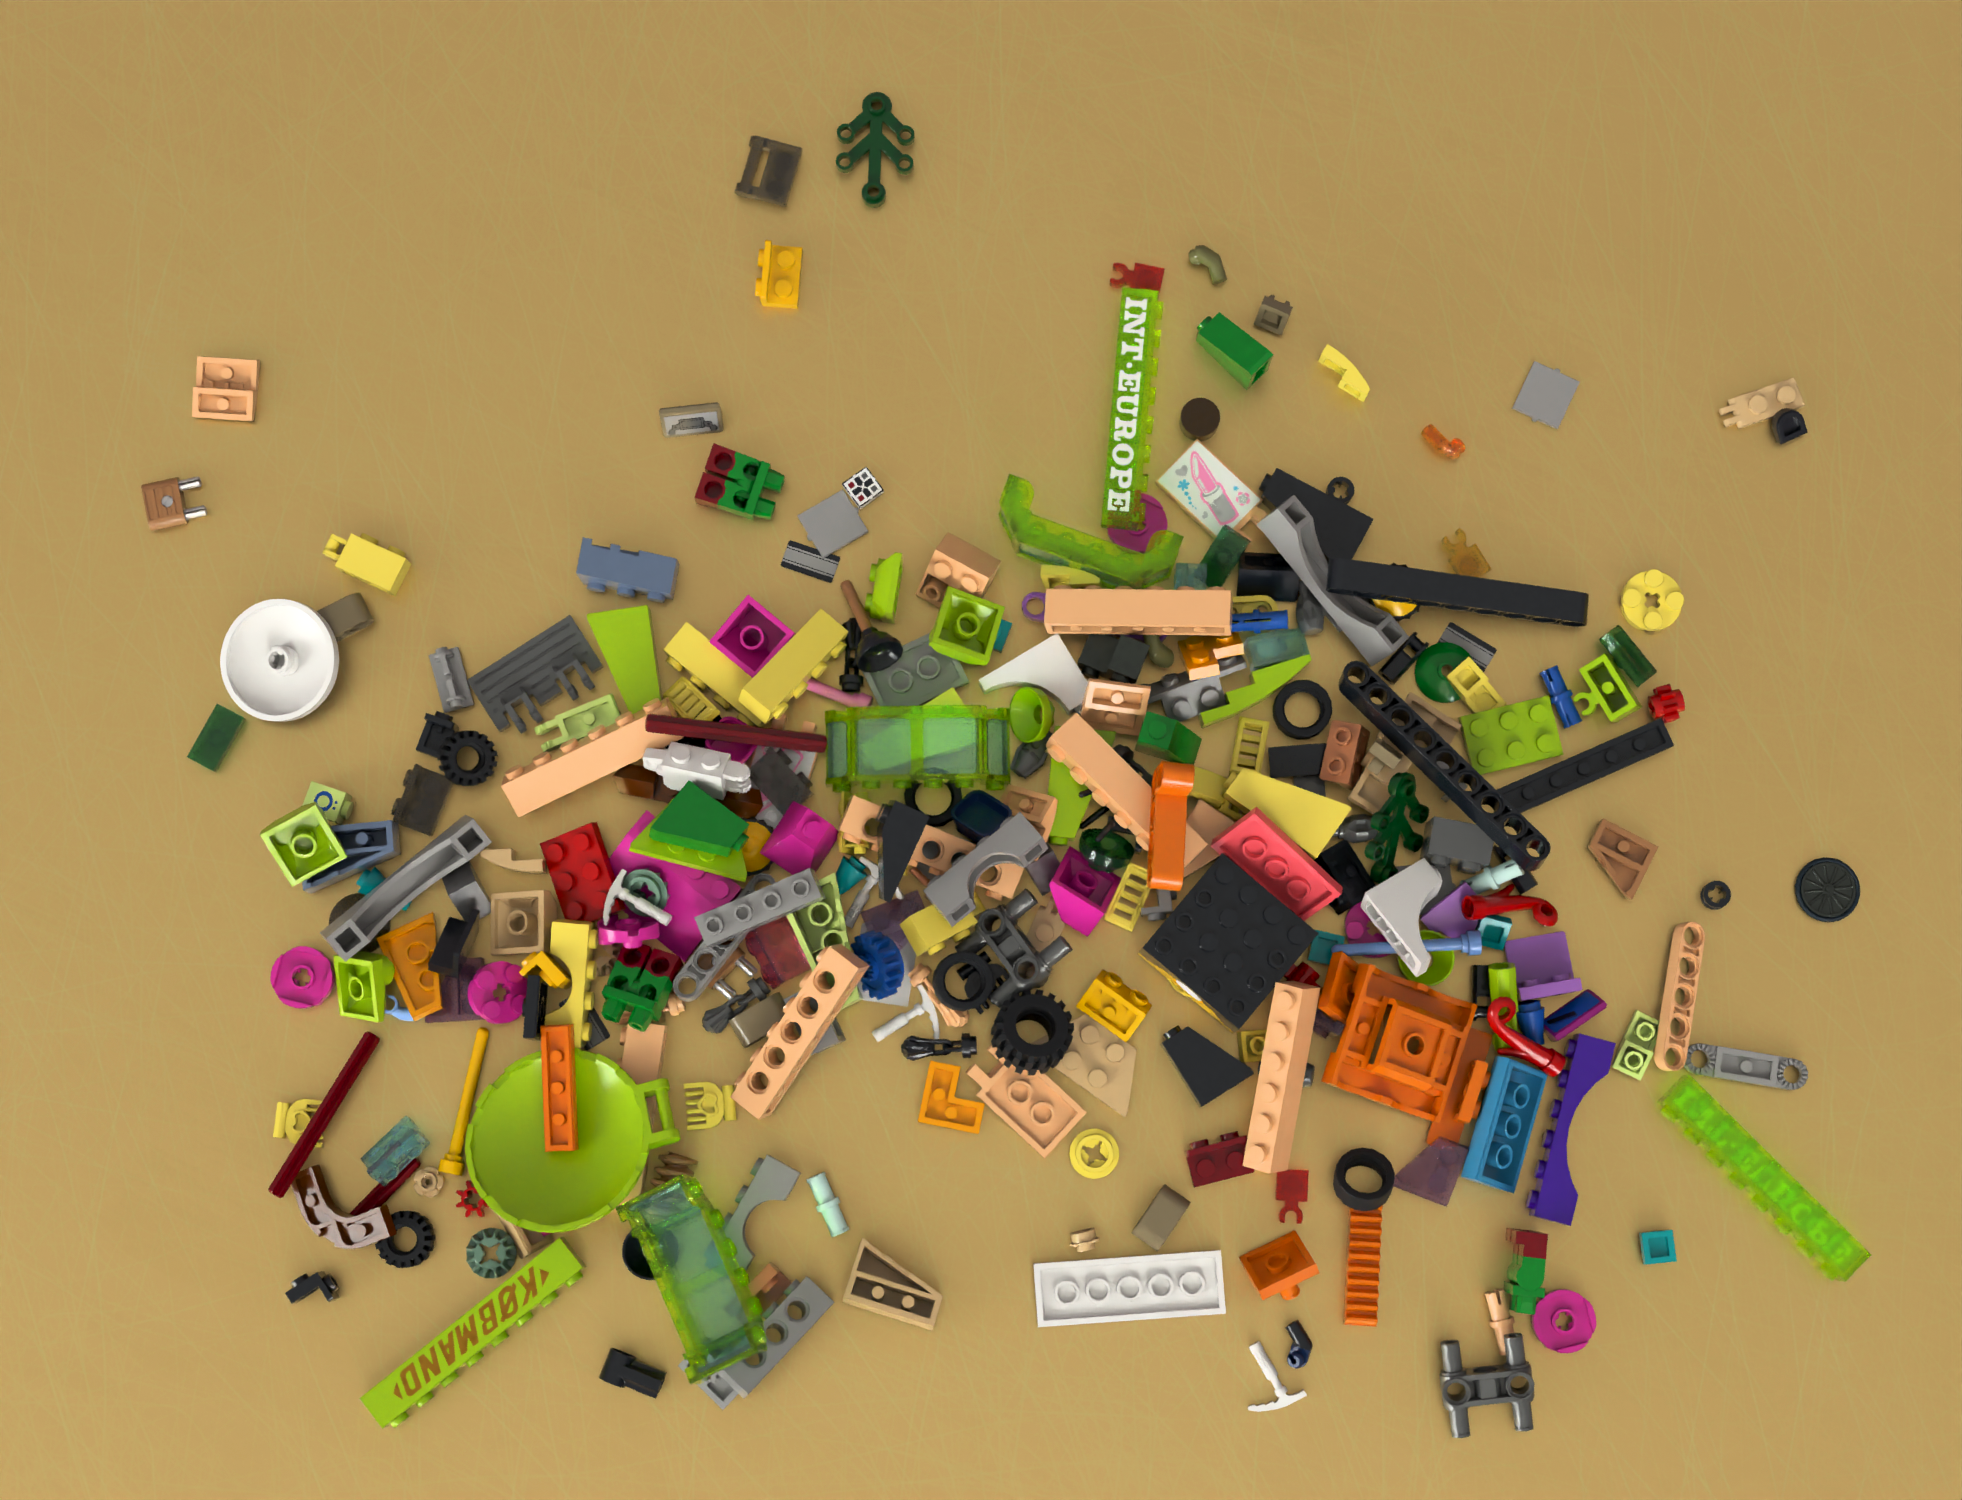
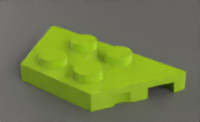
M672 800L630 845V852L745 882L747 878L742 849L739 852L733 850L728 857L655 841L649 837L651 826Z

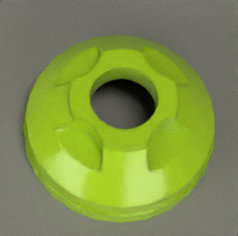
M1033 687L1020 688L1014 694L1010 703L1009 720L1012 731L1024 743L1042 740L1054 724L1055 708L1041 689ZM1041 708H1042V721H1041V718H1040V710H1041Z
M1432 930L1420 931L1422 940L1445 938L1440 933ZM1454 951L1429 952L1432 956V964L1425 973L1418 977H1415L1399 955L1398 965L1407 980L1419 982L1427 986H1434L1443 982L1452 972L1455 960Z

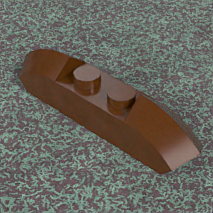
M628 764L620 768L613 775L621 794L669 803L680 792L668 788L663 782V776L656 774L655 771L645 769L644 766ZM751 788L750 791L744 794L727 791L724 800L715 799L737 816L746 819L752 816L755 818L763 807L761 792L755 788Z

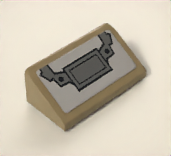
M718 402L660 408L659 410L662 431L666 438L723 431L722 410Z

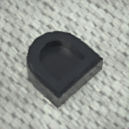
M1781 409L1773 417L1772 430L1775 440L1779 444L1808 433L1803 416L1794 409Z

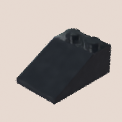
M890 800L888 804L883 803L875 818L879 822L877 827L879 898L889 903L930 817L896 800Z

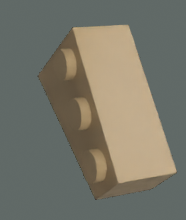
M862 1238L843 1296V1303L933 1331L943 1295L914 1274L909 1273L889 1256L883 1254Z

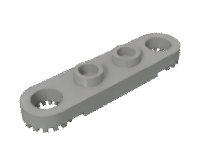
M1703 1043L1688 1046L1687 1059L1684 1065L1688 1072L1695 1075L1786 1090L1799 1089L1805 1085L1808 1079L1806 1065L1797 1059ZM1696 1050L1703 1051L1707 1057V1062L1702 1068L1695 1067L1691 1063V1054ZM1789 1065L1796 1067L1799 1071V1078L1795 1083H1789L1783 1077L1784 1069Z

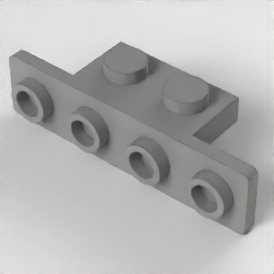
M1241 655L1217 659L1220 670L1219 675L1190 680L1187 672L1184 671L1179 674H1167L1160 681L1149 685H1140L1151 686L1148 704L1161 700L1165 716L1181 722L1198 716L1201 712L1227 705L1219 678L1246 668V662Z

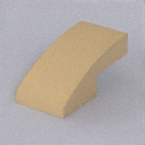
M512 848L480 851L481 857L502 868L521 873L547 874L545 860H516V851Z

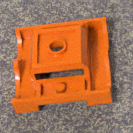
M1360 963L1350 993L1355 994L1336 1053H1330L1321 1082L1424 1120L1440 1123L1478 1005L1442 994L1422 983L1384 972L1372 964ZM1386 1007H1390L1392 1009L1374 1064H1368ZM1415 1036L1419 1041V1048L1415 1053L1411 1054L1407 1049V1043L1411 1037Z

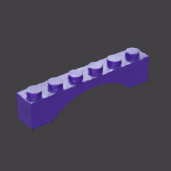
M1580 1033L1573 1035V1039H1568L1564 1050V1056L1568 1057L1566 1067L1562 1069L1557 1078V1087H1560L1558 1100L1553 1099L1549 1111V1117L1553 1118L1550 1130H1545L1542 1139V1147L1545 1148L1543 1160L1538 1159L1534 1171V1177L1538 1178L1535 1190H1530L1526 1207L1530 1208L1529 1216L1571 1226L1578 1193L1572 1182L1567 1163L1569 1126L1574 1112L1584 1095L1596 1082L1609 1073L1616 1043Z

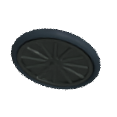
M1823 857L1809 862L1801 869L1795 884V894L1800 907L1807 915L1822 922H1835L1844 919L1854 911L1860 897V884L1855 872L1846 863L1835 858Z

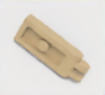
M1791 378L1728 400L1729 406L1719 409V413L1721 416L1733 413L1734 417L1723 421L1724 426L1728 427L1737 424L1738 429L1771 419L1781 409L1791 408L1798 410L1805 406L1795 378Z
M1052 896L1047 907L1040 905L1026 935L1039 952L1061 935L1066 924L1061 921L1059 912L1052 910L1055 904ZM1034 965L1028 968L1026 977L1031 978L1034 975Z

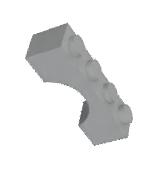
M1019 812L1015 816L1005 819L1001 823L1000 828L991 836L983 837L977 843L976 848L969 854L957 858L948 871L943 875L934 877L923 891L933 906L953 927L976 908L974 888L978 878L984 871L1001 863H1012L1025 868L1048 850V847L1039 832Z
M766 1155L765 1159L758 1158L750 1172L755 1177L749 1187L746 1185L742 1186L735 1199V1202L739 1203L734 1214L727 1213L719 1229L724 1231L719 1241L712 1240L704 1254V1257L708 1259L705 1264L706 1267L736 1284L741 1282L755 1257L745 1237V1226L750 1213L763 1202L787 1200L801 1175V1172L771 1155Z

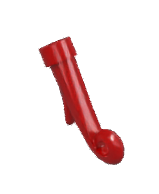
M1509 884L1502 890L1487 896H1465L1461 904L1463 916L1467 920H1479L1489 915L1532 910L1534 919L1542 926H1553L1558 920L1557 910L1547 900L1531 896L1509 895L1514 890L1513 884Z
M1499 997L1492 1001L1487 1013L1489 1025L1506 1044L1512 1047L1499 1048L1497 1053L1528 1061L1538 1066L1548 1076H1557L1565 1065V1056L1553 1048L1548 1049L1505 1024L1516 1013V1005L1511 998ZM1507 1007L1506 1012L1499 1016L1500 1009Z

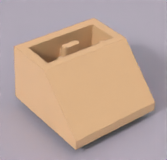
M948 532L935 549L915 595L939 608L948 586L983 599L993 581L1001 560Z

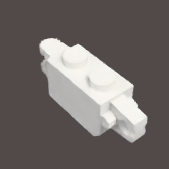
M671 741L668 749L646 748L643 755L644 768L655 771L656 774L663 776L664 784L673 790L680 791L690 780L711 797L724 800L727 791L744 794L750 791L752 786L751 780L748 778L751 772L747 764L744 765V763L731 761V754Z

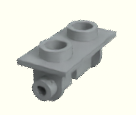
M441 647L436 649V653L430 654L429 659L444 713L474 705L459 647L451 649Z

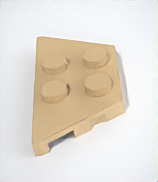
M1084 1014L1069 1022L1074 1023V1031L1071 1034L1073 1039L1064 1057L1054 1068L1125 1117L1128 1113L1137 1049L1124 1042L1089 1015ZM1048 1034L1030 1044L1041 1045L1048 1042Z

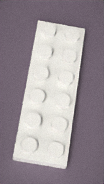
M1221 1250L1033 1263L1038 1327L1226 1314Z

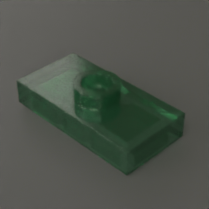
M1225 524L1192 576L1208 587H1223L1251 541Z
M1617 625L1599 639L1613 656L1615 664L1626 672L1637 687L1657 673L1654 666L1621 626Z
M216 704L187 757L217 772L246 719Z

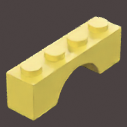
M557 919L552 921L550 953L560 958L568 967L572 977V990L568 1000L561 1008L545 1015V1026L574 1024V1046L581 1049L586 1045L587 1041L591 1040L592 1023L588 1022L589 1010H593L595 999L594 992H590L591 979H595L597 963L592 961L593 948L596 949L598 946V930H595V922Z

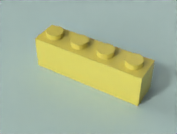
M820 608L742 688L738 701L765 724L773 717L776 719L780 718L789 707L787 702L793 696L798 699L807 689L808 684L806 682L812 676L817 679L827 668L828 664L826 662L831 656L836 659L847 646L844 641L849 631Z
M686 622L663 649L668 656L665 661L678 672L685 669L692 676L689 680L702 691L706 687L716 694L712 699L725 710L732 707L739 713L736 717L737 719L749 726L763 727L765 723L738 701L742 688L752 677L713 646L707 637Z

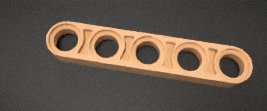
M1696 922L1678 924L1672 936L1654 1052V1061L1657 1067L1663 1071H1678L1683 1068L1687 1059L1705 942L1704 929ZM1687 928H1690L1694 934V940L1691 944H1688L1684 938V932ZM1682 958H1685L1689 963L1687 974H1683L1679 968ZM1678 988L1682 989L1685 995L1684 1002L1681 1005L1675 1000V992ZM1673 1018L1677 1019L1680 1024V1030L1677 1035H1674L1670 1030V1023ZM1668 1049H1672L1675 1054V1062L1671 1066L1665 1059Z

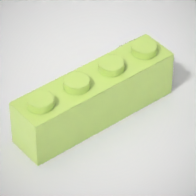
M835 872L819 880L826 899L787 915L812 971L818 964L816 961L817 956L826 946L842 944L851 951ZM828 972L826 980L833 987L835 978L832 973ZM858 984L841 1010L864 999Z

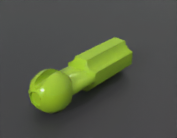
M1503 962L1488 965L1491 1002L1499 997H1509L1515 1002L1516 1013L1519 1012L1515 963ZM1507 1007L1501 1008L1498 1015H1503ZM1515 1013L1513 1018L1505 1024L1519 1032L1517 1029V1015ZM1495 1032L1493 1033L1491 1042L1496 1051L1499 1048H1512Z

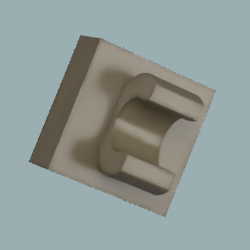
M1274 295L1265 296L1254 325L1282 335L1293 307L1290 306L1289 301L1282 303L1274 300Z
M1378 737L1369 749V752L1375 757L1367 769L1378 775L1386 764L1394 770L1403 755Z

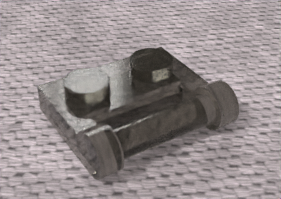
M753 135L750 138L749 147L751 149L740 183H737L734 193L744 198H754L786 207L802 156V148ZM762 151H768L770 153L760 186H752Z

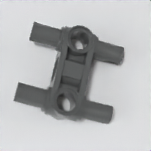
M1024 889L1007 905L999 904L996 908L983 911L978 923L974 927L975 931L955 946L957 952L977 953L988 945L1009 972V978L989 995L991 1000L1000 1009L1006 1000L1009 1001L1015 993L1019 994L1023 990H1032L1033 988L1044 986L1053 970L1052 966L1073 950L1066 939L1059 936L1044 950L1039 952L1018 926V919L1038 903L1028 889ZM1000 918V927L996 931H992L994 921ZM1034 965L1035 973L1031 978L1027 979L1026 972L1029 967Z
M1521 1333L1504 1335L1507 1362L1502 1365L1463 1368L1459 1341L1445 1340L1441 1342L1443 1369L1439 1374L1443 1406L1449 1411L1453 1438L1470 1436L1469 1407L1511 1403L1515 1430H1533L1531 1402L1535 1397V1384L1531 1365L1525 1359L1523 1336ZM1516 1376H1523L1527 1381L1523 1387L1514 1388L1511 1386L1512 1379ZM1452 1383H1460L1464 1386L1462 1392L1457 1395L1448 1393L1447 1389Z

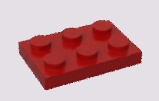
M591 822L540 843L564 918L566 920L590 922L602 919L607 894L616 878L597 822ZM619 898L614 899L615 903L611 907L609 916L626 909L623 900Z

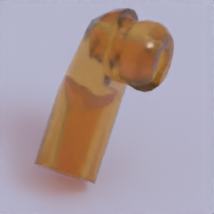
M1432 424L1426 426L1421 433L1423 438L1434 449L1450 459L1459 458V454L1465 451L1466 447L1459 438H1454L1449 442Z

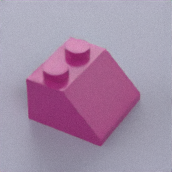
M747 595L709 642L753 678L795 633L751 596Z

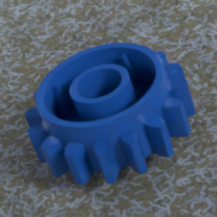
M875 930L856 936L854 938L855 943L851 944V948L856 956L870 965L860 980L863 983L862 990L864 992L869 990L870 998L876 997L877 1000L896 994L898 992L897 988L901 987L904 977V963L896 944L888 936L883 935L882 932L876 933Z

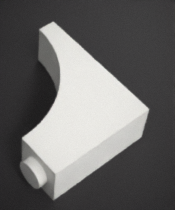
M1054 634L979 679V686L984 694L1011 686L1041 689L1045 694L1056 700L1068 715L1073 712L1080 714L1088 683L1058 634Z
M1425 858L1366 891L1360 906L1415 977L1427 971L1431 956L1427 952L1420 936L1419 914L1425 905L1438 895L1443 882L1438 869L1430 865Z

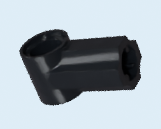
M610 1348L599 1379L621 1388L626 1386L647 1396L657 1398L667 1372L637 1361V1358L629 1353Z

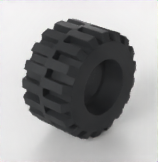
M1030 989L1023 990L1021 996L1015 993L1009 1001L1006 1000L991 1030V1035H994L991 1043L992 1047L998 1048L995 1053L998 1059L1002 1057L1006 1059L1004 1065L1007 1068L1013 1065L1016 1067V1073L1021 1074L1023 1070H1028V1075H1035L1037 1070L1043 1074L1050 1067L1054 1068L1058 1065L1072 1042L1073 1036L1071 1034L1074 1031V1023H1069L1072 1015L1070 1011H1063L1066 1005L1062 1000L1057 1003L1054 1001L1056 996L1051 993L1047 997L1043 995V990L1037 989L1035 994H1031ZM1023 1020L1038 1022L1045 1028L1049 1041L1041 1045L1027 1043L1019 1036L1016 1030V1023Z

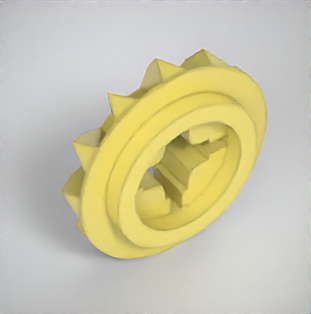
M1088 1129L1079 1133L1072 1141L1069 1152L1070 1161L1073 1168L1080 1175L1091 1179L1102 1178L1115 1169L1119 1160V1148L1116 1140L1108 1132L1101 1129ZM1101 1141L1099 1152L1107 1160L1095 1159L1093 1163L1091 1162L1090 1166H1087L1089 1155L1085 1150L1081 1149L1082 1146L1094 1148Z

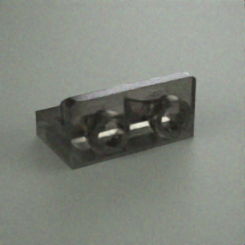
M770 747L766 751L767 753L749 768L751 772L749 778L784 816L793 801L803 805L814 795L809 789L813 783L802 771L797 775L789 767L793 761L781 748L775 752Z
M415 764L413 770L409 769L405 775L403 786L406 788L402 798L398 797L396 799L391 814L394 815L393 821L397 824L432 837L453 783L452 780L446 779L442 774Z

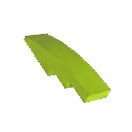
M1310 654L1252 671L1249 675L1251 685L1225 693L1227 705L1199 714L1198 718L1201 728L1232 718L1271 696L1309 665L1312 660Z

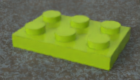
M1549 695L1458 717L1459 723L1462 724L1461 732L1469 764L1480 775L1564 755Z

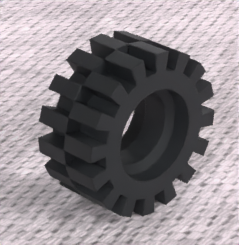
M478 731L455 732L451 737H447L444 740V745H441L439 748L441 750V754L438 755V761L440 760L441 762L439 766L440 771H444L445 775L443 776L446 779L452 780V783L456 785L474 786L478 785V783H483L487 780L488 776H492L494 773L492 769L497 766V761H495V756H498L497 751H494L492 748L495 745L492 741L487 740L488 737L485 734H479ZM465 746L474 748L478 753V763L471 770H464L457 763V753Z
M399 1211L392 1214L391 1217L396 1231L402 1227L411 1228L416 1233L417 1242L412 1250L403 1252L396 1248L394 1236L381 1240L375 1244L376 1249L380 1251L378 1255L381 1259H385L387 1264L394 1265L397 1268L417 1266L423 1260H426L429 1257L430 1251L434 1249L433 1240H435V1235L432 1232L434 1229L432 1224L427 1222L428 1219L425 1216L419 1215L420 1213L415 1211Z

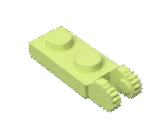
M611 693L556 715L555 719L536 726L534 730L536 735H544L558 727L560 728L561 737L549 740L541 745L543 752H550L560 748L564 742L576 738L578 741L587 737V733L599 725L607 727L616 723L615 719L621 714Z

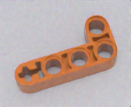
M1161 761L1153 773L1147 868L1148 888L1180 891L1182 888L1187 796L1192 791L1195 769L1193 764Z

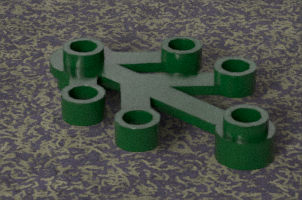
M873 92L867 95L862 103L863 112L849 124H842L837 129L838 140L843 144H850L854 141L855 134L870 122V133L848 153H840L836 157V167L840 172L848 173L853 169L854 164L869 151L868 183L862 189V199L871 208L880 207L886 199L885 188L880 183L881 151L896 165V170L902 175L911 173L914 167L912 157L902 154L882 134L883 122L897 135L899 144L909 146L915 139L914 130L910 126L903 125L891 113V100L881 92ZM875 102L883 105L879 110H874L871 106ZM849 130L852 134L850 137L844 138L841 136V132ZM903 132H909L911 137L904 140L900 135ZM842 159L850 160V164L846 167L841 166L839 163ZM904 160L910 163V166L905 169L899 166V163ZM876 188L879 190V194L873 197L868 194V191Z
M1408 772L1396 773L1391 778L1388 785V793L1391 796L1371 819V828L1379 831V833L1367 844L1365 856L1376 861L1372 866L1370 878L1378 884L1398 873V869L1394 865L1399 835L1404 840V848L1410 851L1417 852L1423 845V836L1413 832L1404 815V811L1407 805L1410 810L1409 818L1422 824L1429 816V808L1420 804L1416 798V780L1414 775Z

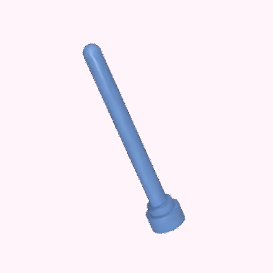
M1479 930L1466 931V934H1460V938L1422 940L1427 952L1461 950V953H1467L1468 956L1481 955L1482 940ZM1388 942L1338 944L1331 948V953L1343 951L1348 956L1397 954Z

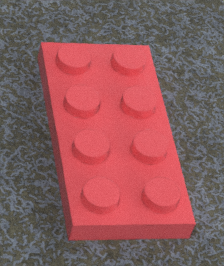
M1257 807L1212 839L1211 847L1218 854L1221 855L1223 853L1303 921L1342 894L1343 887Z

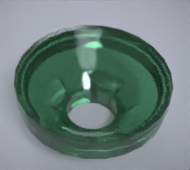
M1092 828L1082 832L1078 846L1081 854L1089 863L1088 866L1096 871L1111 873L1130 863L1134 855V848L1122 836L1110 831L1100 842H1097L1095 839L1102 829Z

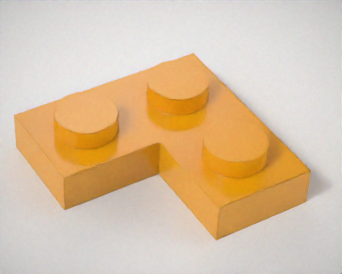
M1232 632L1231 636H1191L1186 640L1178 641L1179 653L1190 680L1219 675L1220 670L1217 659L1244 654L1243 643L1238 632Z
M930 1060L918 1122L979 1134L985 1103L956 1098L955 1093L961 1067Z

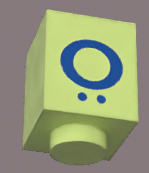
M313 781L310 783L303 805L316 802L325 812L328 821L342 825L344 819L347 820L350 817L353 809L351 795Z

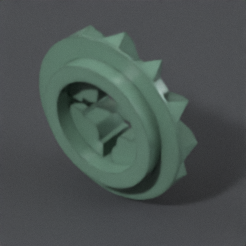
M649 867L632 871L626 876L622 884V888L629 889L632 895L646 899L653 905H656V907L661 908V910L667 906L666 903L670 897L666 888L668 883L663 882L660 878V873L650 871ZM648 885V890L655 894H652L647 899L646 894L638 889ZM624 901L628 908L637 915L651 917L636 909L631 902Z
M487 1228L479 1231L472 1236L466 1247L467 1263L474 1273L483 1278H498L505 1275L512 1268L516 1260V1245L511 1236L501 1229ZM500 1243L497 1247L496 1255L501 1263L493 1259L482 1263L486 1252L481 1244L492 1248Z

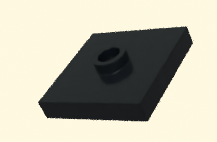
M528 975L526 998H524L522 1005V1016L525 1017L523 1038L532 1041H541L540 1026H545L548 984L537 975Z

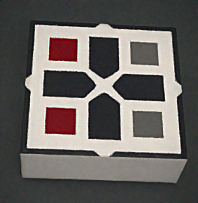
M864 467L842 483L843 488L859 509H862L884 493V489L867 467Z

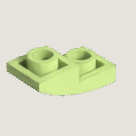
M1635 1009L1611 1067L1641 1081L1654 1054L1652 1051L1656 1045L1659 1020Z

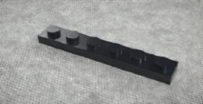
M1662 718L1499 788L1497 791L1519 813H1523L1673 747L1674 744Z

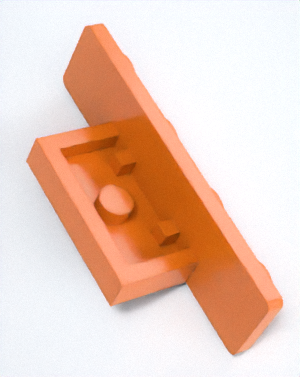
M1470 1028L1440 1123L1431 1122L1426 1138L1427 1144L1449 1152H1456L1464 1125L1470 1123L1471 1118H1477L1481 1107V1102L1477 1099L1480 1090L1486 1089L1491 1076V1072L1487 1071L1489 1063L1485 1062L1492 1041L1491 1034Z

